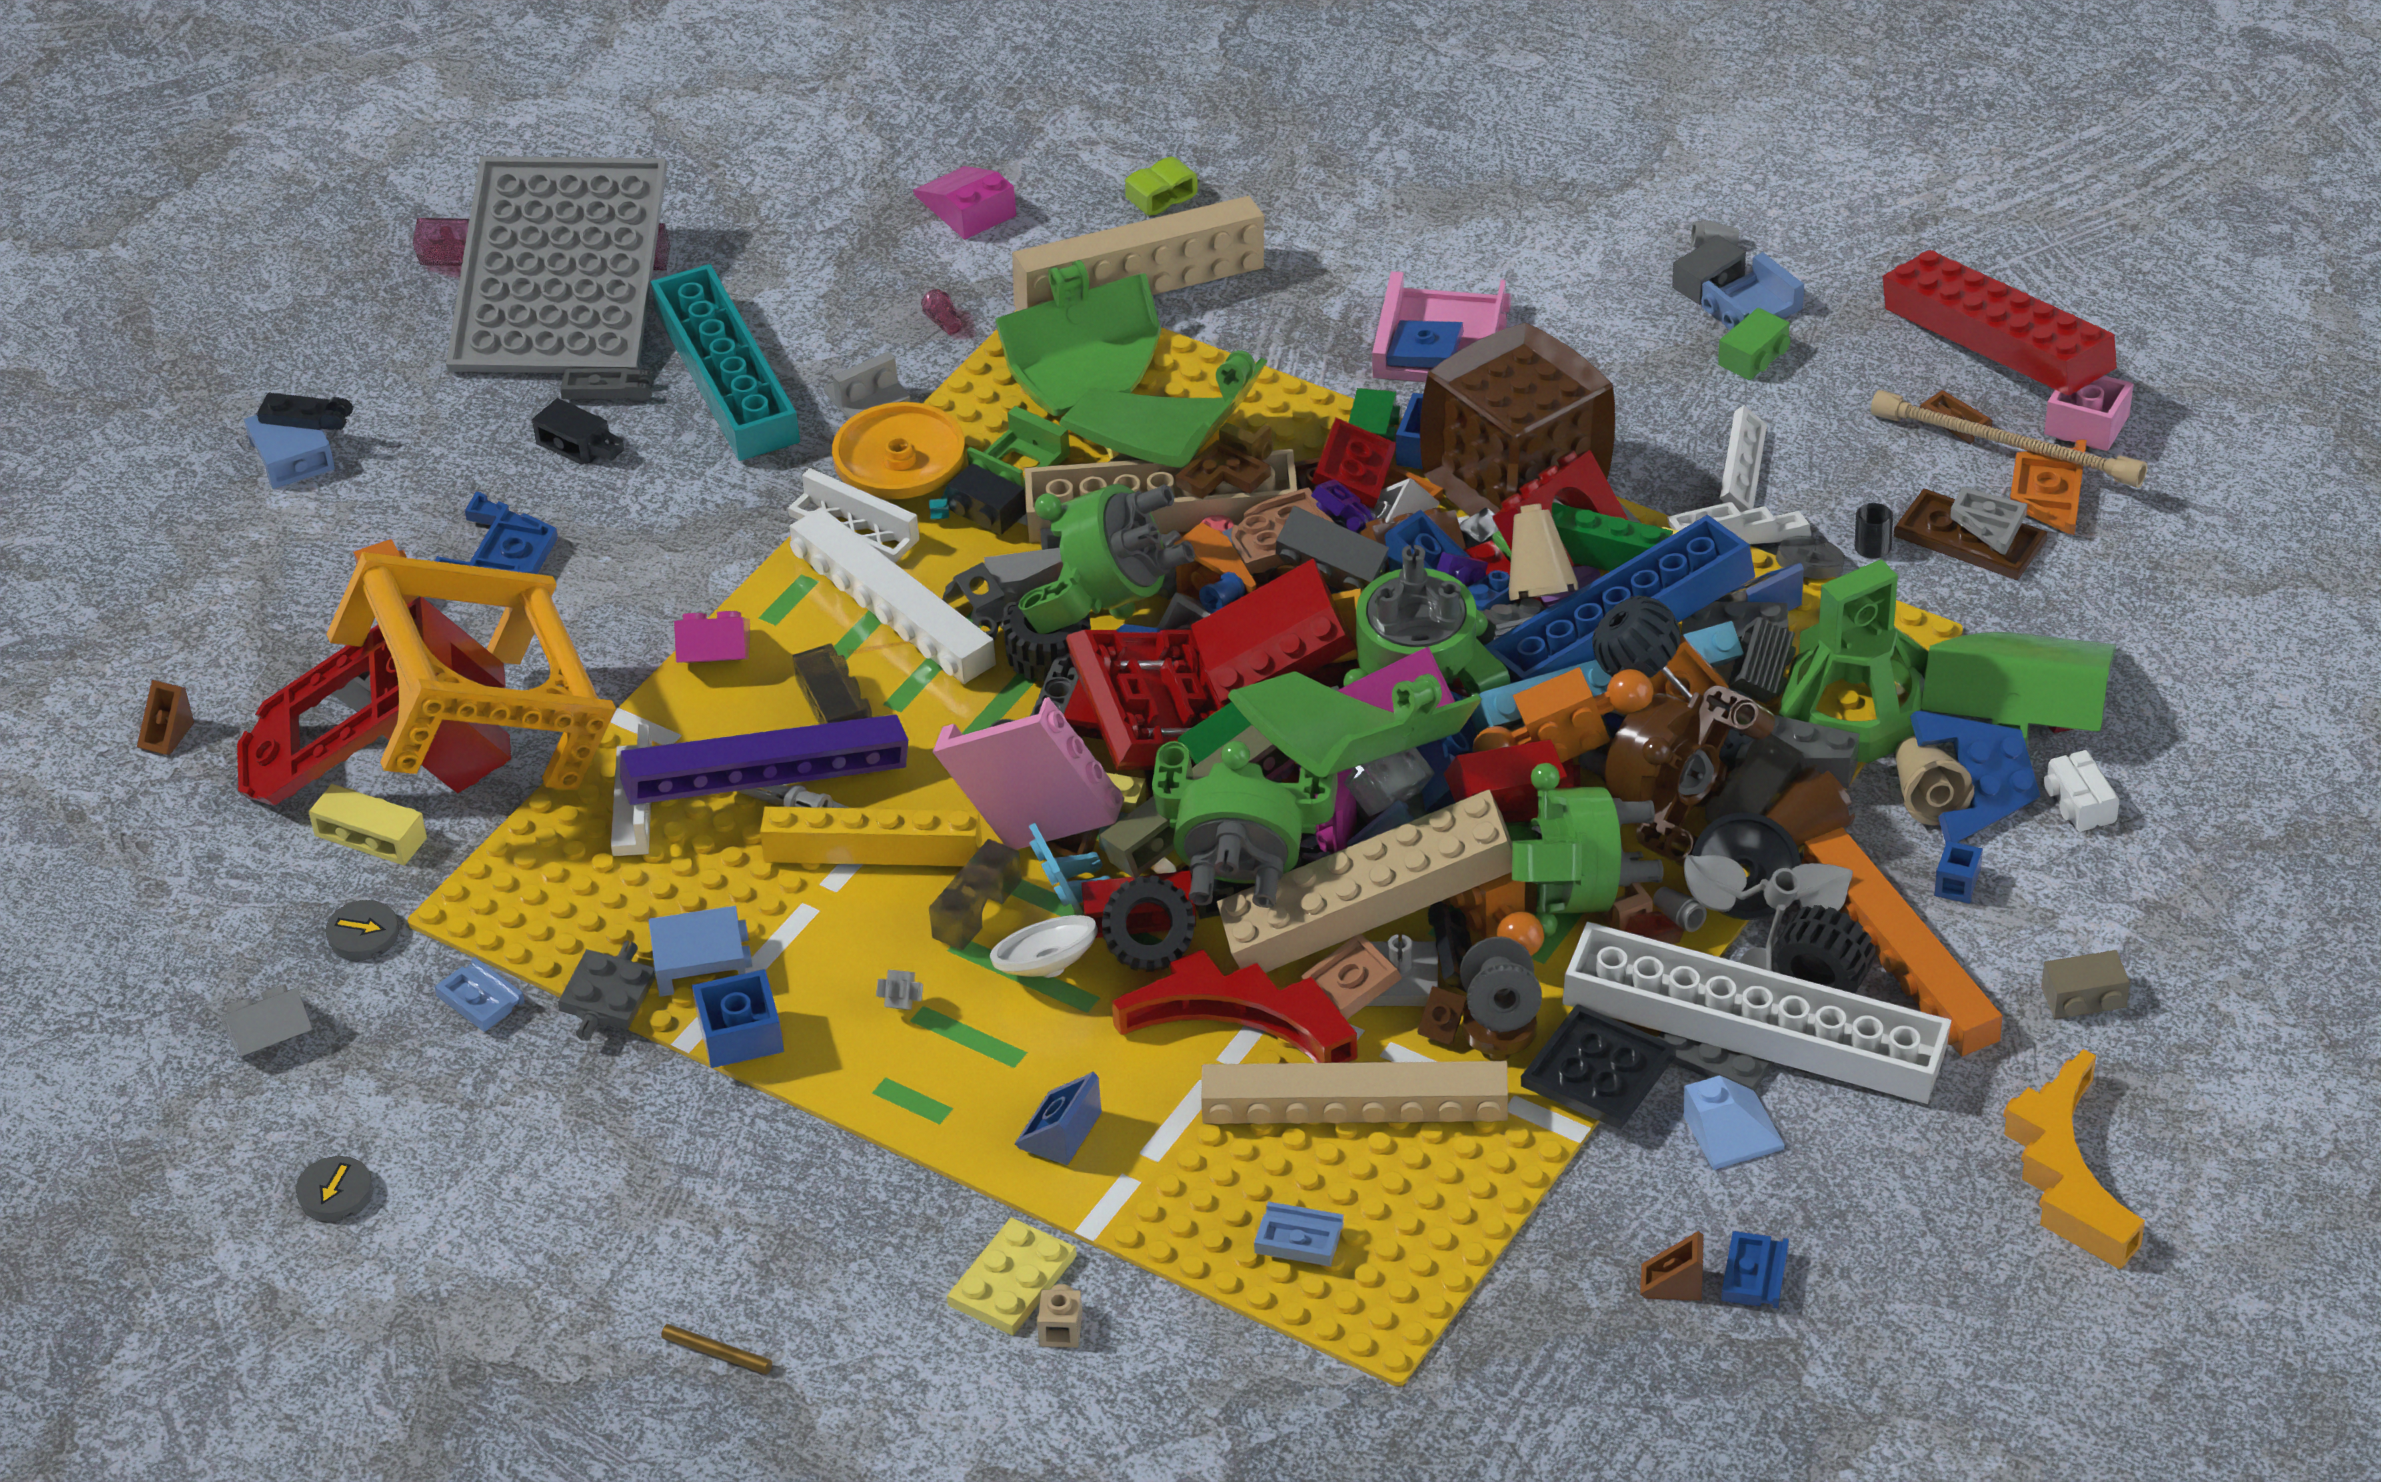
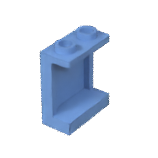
M1762 252L1753 257L1751 273L1721 288H1718L1711 281L1704 282L1701 299L1702 307L1729 330H1732L1758 307L1784 319L1803 309L1804 283Z
M257 415L244 419L249 442L252 447L255 446L265 465L268 481L272 489L335 469L331 447L322 429L314 430L262 424L258 422Z
M736 906L649 919L659 996L674 994L672 979L729 970H738L740 975L746 973L745 968L752 967L749 945L742 946V942L749 941L746 920H738Z

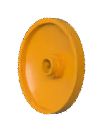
M916 402L885 403L863 410L841 426L832 444L833 464L839 478L850 486L882 499L912 498L930 493L942 487L959 472L966 455L965 438L958 422L941 409Z

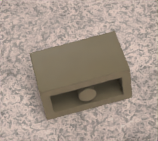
M2117 950L2044 961L2041 988L2054 1019L2127 1008L2130 980Z

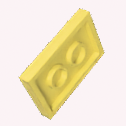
M1010 1217L947 1294L948 1306L1014 1336L1040 1303L1041 1290H1050L1077 1257L1076 1246Z

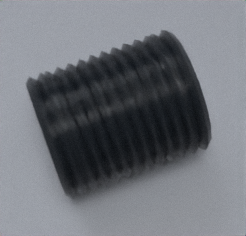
M1879 503L1862 505L1857 509L1855 516V551L1866 558L1884 557L1890 553L1892 548L1893 512L1889 507Z

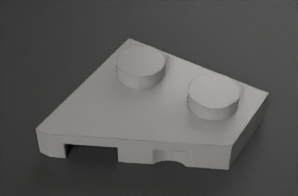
M1962 487L1951 507L1950 518L2000 554L2005 555L2027 514V504Z

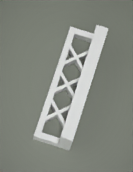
M811 468L802 475L804 493L788 507L789 516L800 520L813 512L804 510L808 504L812 503L822 507L834 517L848 519V521L842 523L853 532L866 528L875 531L872 534H856L894 563L919 541L916 514ZM892 540L900 542L894 549L881 543Z
M638 724L637 745L617 746L611 838L613 856L649 854L651 802L630 805L620 780L621 751L652 747L649 724Z

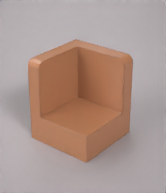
M1639 882L1631 883L1629 886H1625V895L1615 898L1610 910L1601 912L1611 928L1632 934L1652 926L1653 900Z

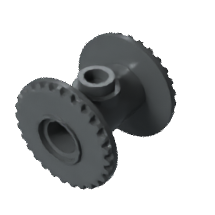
M1506 937L1486 938L1477 942L1468 950L1461 963L1460 977L1462 985L1467 992V1004L1472 1017L1480 1025L1492 1031L1509 1032L1524 1027L1535 1017L1542 1000L1541 987L1534 975V964L1528 950L1519 942Z

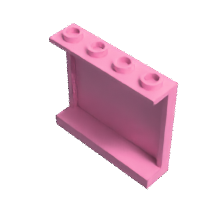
M1391 271L1372 351L1373 378L1426 382L1428 372L1434 368L1387 365V353L1399 320L1463 322L1464 332L1457 352L1473 342L1506 329L1507 314H1504V312L1509 313L1511 307V293H1506V280L1500 281L1498 295L1404 288V272Z
M1049 697L1044 698L1037 715L963 735L955 724L944 726L933 750L935 756L1009 851L1031 846L1029 842L1035 840V837L1029 825L1036 823L1045 842L1115 824L1125 799L1120 789L1114 785L1103 770L1102 765L1094 758L1085 746L1082 738L1076 734L1063 713L1058 710Z

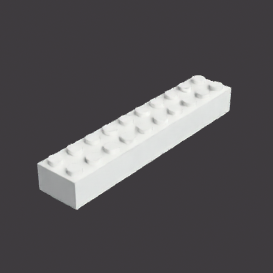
M1587 922L1565 974L1564 1005L1575 1007L1576 1004H1579L1608 1017L1925 1104L1929 1102L1946 1052L1951 1026L1950 1019Z

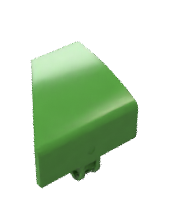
M1243 350L1232 352L1227 357L1226 362H1223L1216 371V380L1221 390L1222 398L1159 397L1091 387L1062 417L1059 424L1083 438L1116 452L1157 464L1182 468L1194 458L1247 397L1268 361L1261 357L1255 363L1253 357Z
M2015 632L1976 633L1945 640L1931 645L1929 648L1921 707L1922 710L1928 712L1992 719L1993 725L2022 730L2026 747L2029 724L2099 732L2102 726L2108 676L2117 644Z
M1296 671L1236 690L1233 689L1228 694V698L1261 734L1288 757L1318 777H1326L1457 734L1482 701L1479 694L1474 693L1469 698L1436 708L1442 698V690L1438 680L1430 674L1418 676L1414 682L1401 681L1394 685L1392 690L1394 713L1345 695Z

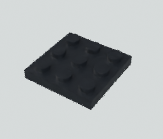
M1576 1004L1521 1075V1087L1621 1130L1676 1057V1045Z

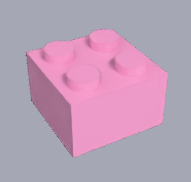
M2102 376L2069 396L2055 390L2047 402L2044 434L2056 437L2062 441L2075 443L2076 440L2084 439L2087 440L2086 445L2090 448L2108 451L2130 416L2134 383Z

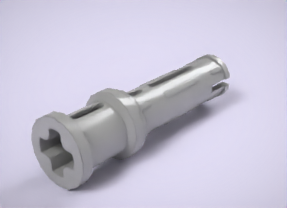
M785 785L761 787L772 793L758 788L737 791L780 807H833V800L830 795L825 793L817 795L808 792L801 785H795L791 788Z

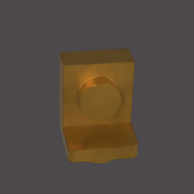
M1228 422L1219 428V441L1260 461L1267 459L1273 450L1272 431L1268 425H1263L1255 434Z

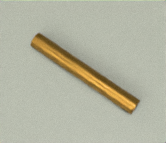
M666 1324L662 1329V1339L765 1375L772 1368L771 1359L670 1324Z

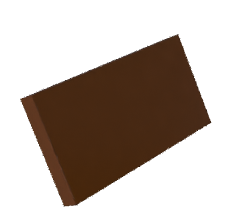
M1923 488L1894 527V537L2017 581L2047 541L2048 533L2042 529L2022 523L2006 554H2000L1950 518L1951 507L1956 499Z

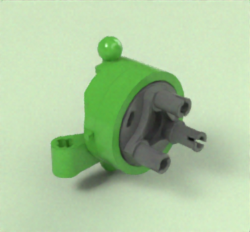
M1411 545L1404 547L1402 550L1403 569L1388 572L1376 578L1361 593L1356 607V651L1360 668L1352 669L1345 675L1344 687L1428 646L1444 679L1457 674L1469 696L1510 684V677L1503 663L1496 659L1476 639V636H1480L1486 631L1488 620L1483 612L1477 610L1473 595L1455 577L1438 570L1424 568L1425 550L1421 546L1414 545L1413 554H1411Z

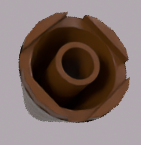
M1816 764L1805 767L1764 815L1780 824L1790 834L1797 848L1803 846L1805 841L1841 827L1847 828L1855 819V813L1851 816L1849 815L1847 807L1852 802L1842 784L1829 771L1821 774L1815 770L1819 767Z

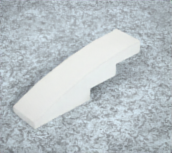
M1728 502L1667 517L1670 527L1680 531L1708 514L1748 544L1775 543L1795 536H1811L1810 524L1800 511L1773 516L1766 506L1740 512L1733 502Z

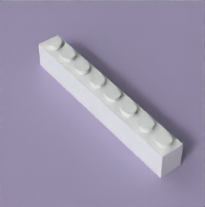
M820 507L790 525V547L798 558H803L818 574L826 576L840 591H845L853 597L859 606L867 608L876 615L882 624L889 625L904 641H909L926 658H931L946 674L953 675L965 684L996 665L993 638L825 509Z

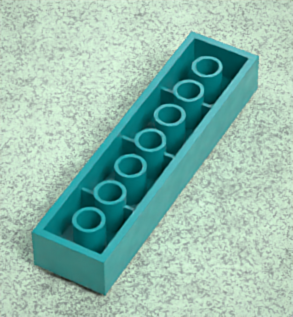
M707 264L650 281L655 312L738 461L800 443L797 412L712 265Z

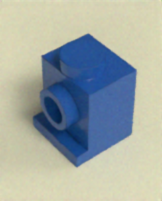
M1947 841L1936 870L1934 896L1970 904L1981 870L1983 848Z

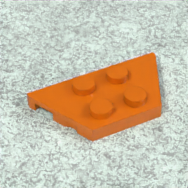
M2076 440L2075 447L2070 449L2078 450V452L2081 451L2082 453L2085 452L2087 440ZM2032 451L2016 453L2010 499L2027 504L2026 515L2065 533L2075 535L2084 465Z

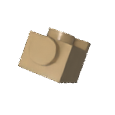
M1057 1284L1051 1290H1041L1039 1315H1037L1039 1347L1079 1348L1083 1311L1081 1291L1073 1290L1072 1287L1066 1284ZM1049 1327H1069V1330H1050Z

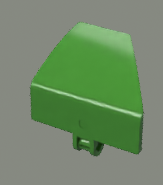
M1081 260L1072 262V266L1058 270L1055 267L1048 270V278L1054 300L995 319L1011 375L1036 404L1053 416L1067 413L1091 387L1132 393L1150 365L1161 333L1159 319L1146 274L1139 273L1089 289L1088 273Z

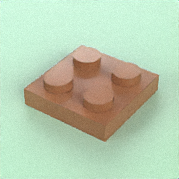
M1362 934L1354 936L1301 976L1303 980L1312 976L1346 1020L1402 979L1397 968Z

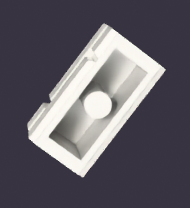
M2087 750L2072 753L2069 757L2064 755L2050 760L2047 775L2044 777V785L2048 795L2055 796L2059 801L2060 812L2065 820H2071L2079 832L2093 829L2096 825L2101 827L2112 824L2117 820L2119 798Z

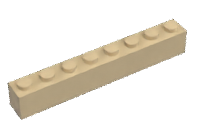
M1507 1061L1202 1064L1203 1124L1508 1121Z

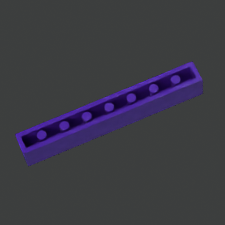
M897 714L622 750L620 757V780L629 804L635 805L900 769L907 766L908 738Z

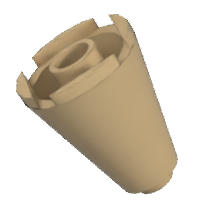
M1541 504L1521 506V513L1514 515L1509 580L1510 601L1520 599L1519 593L1521 599L1560 594V592L1568 590L1569 592L1578 591L1577 579L1550 510H1542Z
M1915 735L1903 739L1898 744L1895 750V758L1903 802L1912 818L1922 824L1940 825L1938 817L1943 812L1967 809L1974 795V786L1970 773L1962 764L1935 745L1918 747Z

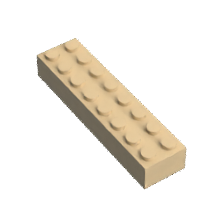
M1245 196L1012 252L1014 306L1019 311L1054 300L1048 278V270L1055 267L1059 270L1072 266V262L1081 260L1087 270L1089 289L1144 273L1147 275L1152 295L1264 268V214L1250 196Z
M1293 449L1273 450L1267 459L1262 460V462L1271 466V476L1251 494L1223 481L1203 499L1176 487L1175 476L1185 467H1172L1146 460L1024 468L1029 543L1041 542L1040 529L1051 528L1050 520L1041 519L1034 510L1035 501L1039 496L1046 493L1054 494L1060 499L1062 504L1112 484H1122L1134 492L1141 491L1142 493L1158 488L1163 484L1171 488L1174 494V504L1151 512L1161 534L1169 533L1172 530H1176L1178 533L1189 532L1206 517L1217 514L1225 515L1233 521L1234 525H1239L1244 520V513L1253 506L1268 499L1297 491ZM1194 456V458L1188 464H1190L1198 456Z
M1490 789L1283 874L1281 879L1278 880L1276 904L1273 907L1262 908L1252 902L1255 886L1217 901L1231 953L1240 969L1258 963L1265 973L1512 872V841L1504 818Z

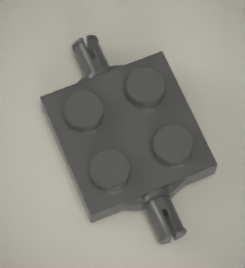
M625 941L617 956H610L586 949L558 1001L559 1011L575 1015L583 1020L576 1031V1036L579 1039L583 1040L585 1036V1041H589L598 1025H612L626 1030L629 1029L656 978L654 967L631 961L638 950V946L634 942H631L629 945V941Z

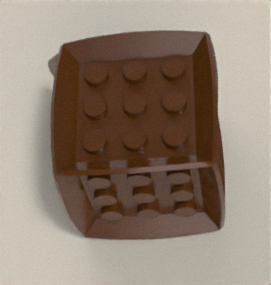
M1525 322L1473 342L1446 358L1428 372L1420 418V448L1423 474L1431 483L1442 487L1443 494L1470 516L1475 515L1485 507L1496 514L1503 508L1501 502L1515 494H1522L1520 488L1535 479L1540 480L1538 474L1541 471L1555 464L1558 466L1559 464L1556 460L1575 450L1576 454L1591 450L1605 478L1608 480L1615 441V395L1613 383L1592 363L1562 341ZM1553 499V502H1557V503H1559V504H1562V503L1559 502L1558 500Z

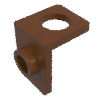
M1432 986L1417 1031L1418 1034L1448 1045L1453 1044L1467 1003V997Z

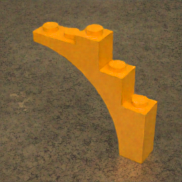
M2082 1049L2073 1060L2068 1059L2063 1064L2055 1080L2052 1083L2046 1082L2040 1092L2027 1087L2018 1098L2013 1097L2008 1102L2003 1113V1117L2006 1118L2004 1135L2026 1147L2021 1156V1162L2024 1163L2022 1180L2044 1192L2039 1202V1207L2042 1208L2040 1225L2114 1267L2121 1269L2142 1245L2145 1220L2121 1205L2098 1183L2084 1163L2076 1144L2072 1117L2080 1098L2093 1082L2096 1055Z

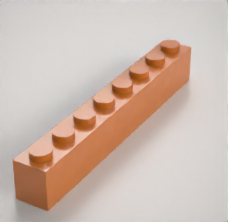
M1841 827L1805 841L1804 858L1801 864H1830L1853 871L1845 902L1839 911L1842 914L1846 913L1851 916L1850 919L1854 922L1858 921L1863 926L1862 930L1869 933L1872 938L1870 943L1875 945V954L1880 959L1885 971L1893 974L1900 983L1903 992L1914 999L1919 1005L1921 1012L1951 1020L1947 1044L1952 1045L1959 1055L1963 1057L1999 1042L2003 1015L1845 829Z

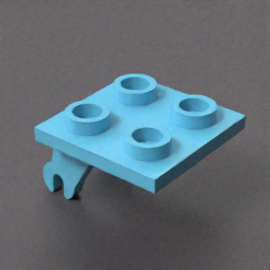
M1036 823L1029 825L1035 837V840L1029 843L1039 862L1046 858L1047 861L1041 865L1052 886L1059 882L1060 885L1054 887V890L1064 907L1071 904L1076 915L1083 914L1084 912L1079 903L1083 902L1081 882L1111 878L1110 876L1068 882L1066 879L1085 872L1094 873L1098 871L1103 865L1098 854L1091 852L1082 855L1054 858Z

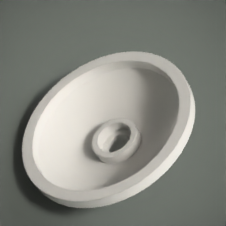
M1070 915L1052 918L1025 927L1006 937L993 948L990 958L996 969L1007 974L1024 977H1054L1063 973L1064 968L1077 961L1091 946L1097 935L1098 928L1095 920L1088 916Z

